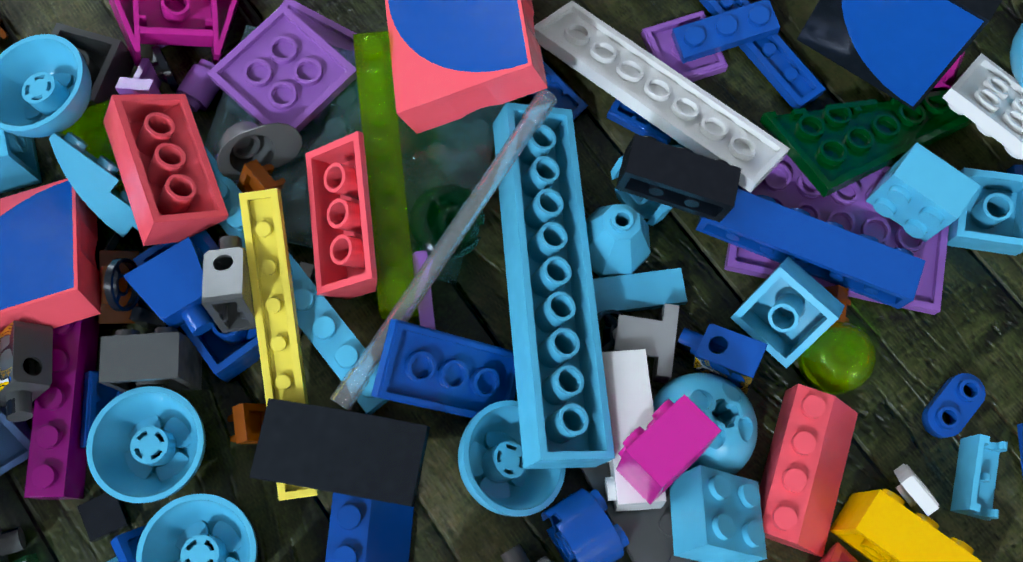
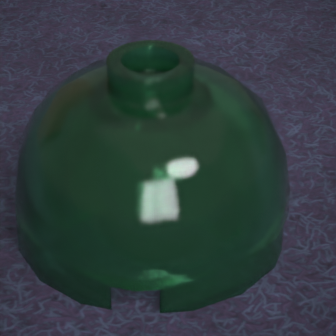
M442 184L426 189L416 199L410 212L409 224L413 237L422 249L438 257L459 258L469 254L478 245L481 237H477L480 225H484L485 217L482 204L473 191L468 188L464 189L456 184Z

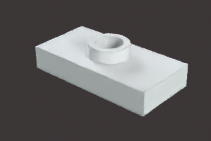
M903 463L894 470L900 482V485L895 488L911 507L917 503L927 516L939 509L937 500L908 464L905 465Z

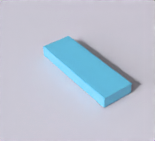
M681 268L593 279L597 314L604 310H616L620 313L662 308L665 303L685 305L688 302Z

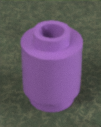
M200 59L198 64L192 65L176 90L177 94H186L191 111L197 112L199 109L206 111L220 90V87L207 74L215 64L205 59Z

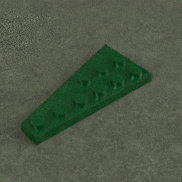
M948 90L930 92L915 110L894 98L886 102H877L876 99L830 104L826 105L825 109L815 111L798 108L793 109L791 114L777 115L775 111L763 113L760 123L771 136L790 148L787 155L823 197L898 161L916 143L926 147L974 122L965 115H959L950 109L948 102L942 98Z

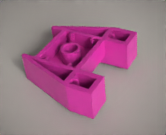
M109 0V3L134 64L138 67L141 62L140 44L211 47L212 63L216 65L222 58L239 0Z

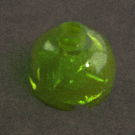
M847 321L844 323L835 322L798 357V366L801 372H805L807 378L812 381L810 384L814 388L828 394H844L861 387L873 374L876 365V351L869 335L859 326Z

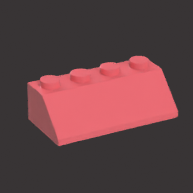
M186 94L112 95L103 122L143 246L181 242L187 237L190 238L226 220L229 215Z
M356 131L305 153L317 295L352 299L376 291L378 278L363 132Z
M799 383L785 391L759 487L765 538L818 557H823L858 416L855 410L834 395Z

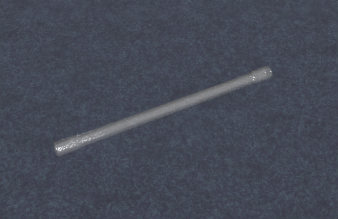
M544 89L538 91L506 143L354 367L342 379L330 397L331 400L348 411L352 409L368 385L371 375L379 365L391 318L408 322L535 131L542 126L556 105L557 98L551 92Z

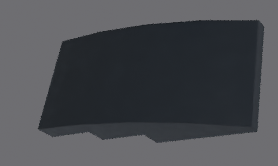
M269 398L249 477L414 507L430 427L352 411Z

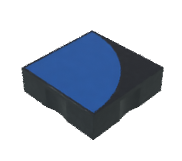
M819 0L797 40L912 110H915L988 24L1002 0Z

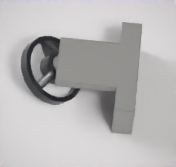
M665 303L659 313V320L627 316L616 310L599 312L597 314L598 323L604 317L606 324L603 329L604 342L601 345L602 352H606L612 346H614V351L646 349V356L654 358L651 381L666 384L672 377L679 305ZM611 315L616 317L618 319V322H616Z

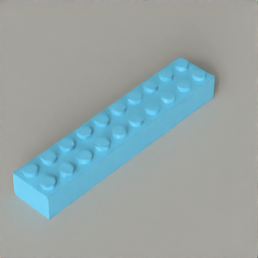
M507 102L493 122L523 467L524 469L597 467L615 459L572 109Z

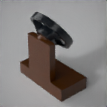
M98 251L101 304L98 324H136L129 318L132 309L138 306L140 295L126 281L123 275L138 267L133 259L139 255V251Z

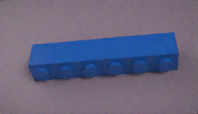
M739 185L735 206L721 222H717L700 216L695 229L779 263H782L789 256L809 275L835 285H841L850 291L896 309H900L914 300L926 262L915 257L907 249L886 246L879 243V240L873 236L866 234L858 235L847 231L837 222L821 221L811 217L803 209L788 208L777 204L769 196L754 195L743 191Z

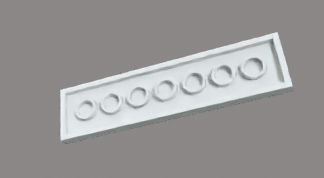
M570 1L534 25L535 37L539 45L615 97L625 106L635 111L652 125L672 137L679 144L696 154L711 159H721L730 165L741 168L738 185L750 193L785 158L790 150L789 147L574 1Z

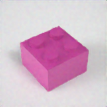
M685 394L675 403L670 399L666 400L653 413L652 417L654 419L647 425V429L644 430L641 426L636 428L622 443L624 447L618 453L621 456V460L616 470L650 505L706 452L722 431Z

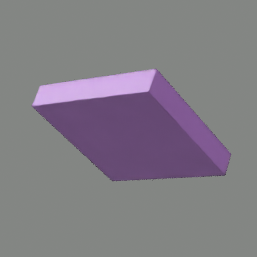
M703 10L642 29L641 37L647 51L692 82L726 72L728 68L722 51L684 64L681 62L671 35L672 29L707 18Z

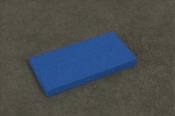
M391 318L371 396L473 418L482 409L495 402L514 400L516 378L512 350Z

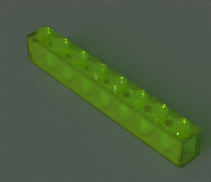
M389 31L353 34L378 278L379 312L383 320L419 316L400 123L399 116L396 114Z

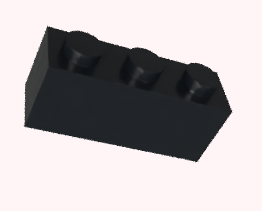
M635 134L624 152L615 189L721 222L735 206L741 168L730 165L721 159H711L696 154L688 148H678L659 142L651 136Z

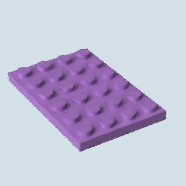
M786 155L751 192L754 195L769 196L777 204L788 208L803 209L811 217L821 221L837 222L845 230L855 234L873 236L879 240V243L886 246L904 248L911 251L915 257L926 262L914 300L902 308L931 315L940 312L949 226L924 242L907 234L901 225L891 218L880 215L871 204L866 202V199L891 167L886 166L823 197L792 159ZM728 243L724 270L767 279L781 263ZM812 276L823 287L835 285ZM848 290V297L884 304Z

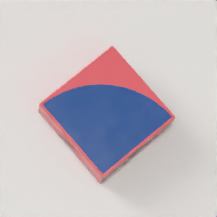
M385 0L396 114L416 134L462 119L478 109L501 105L548 88L541 48L534 33L532 0Z
M67 178L0 198V333L14 320L51 326L54 329L101 314L100 279L95 260V250L98 241L97 215L76 193Z

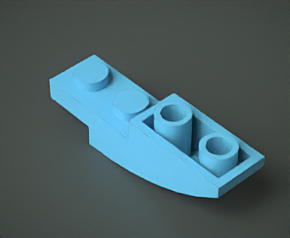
M68 131L66 135L62 132L53 133L49 141L55 157L66 178L86 205L106 225L123 238L133 227L138 230L125 189L121 193L116 190V187L122 181L121 175L117 173L119 171L118 166L103 155H100L99 158L93 156L85 150L88 144L72 132Z

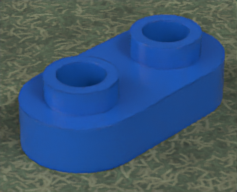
M961 373L949 378L922 412L923 427L930 435L943 439L955 436L962 431L985 400V387L980 379L972 374ZM964 385L969 387L971 391L970 397L964 393ZM943 412L947 413L950 417L949 425L942 419Z

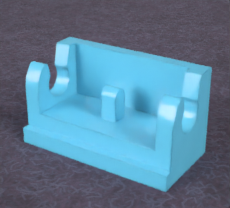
M983 434L960 438L950 511L986 521L999 518V510L993 509L999 455L1001 452L1007 451L1008 442H990V436Z

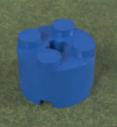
M581 488L541 513L543 521L548 518L551 521L552 527L546 531L564 562H616L624 556L623 548L629 545V540L623 529L618 524L613 525L606 515L605 511L608 510V506L596 489L588 492Z

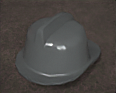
M251 121L235 123L227 128L222 138L218 141L220 147L217 157L218 169L224 177L231 180H239L244 164L255 159L262 166L272 164L275 168L289 163L298 155L302 147V137L298 130L289 124L277 122L260 126Z

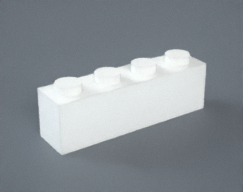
M646 349L602 352L615 459L608 461L611 477H605L607 501H614L615 512L661 509L667 501L665 491L650 505L616 470L621 460V456L618 453L624 447L622 444L624 440L639 426L646 430L647 425L654 419L652 417L654 406Z

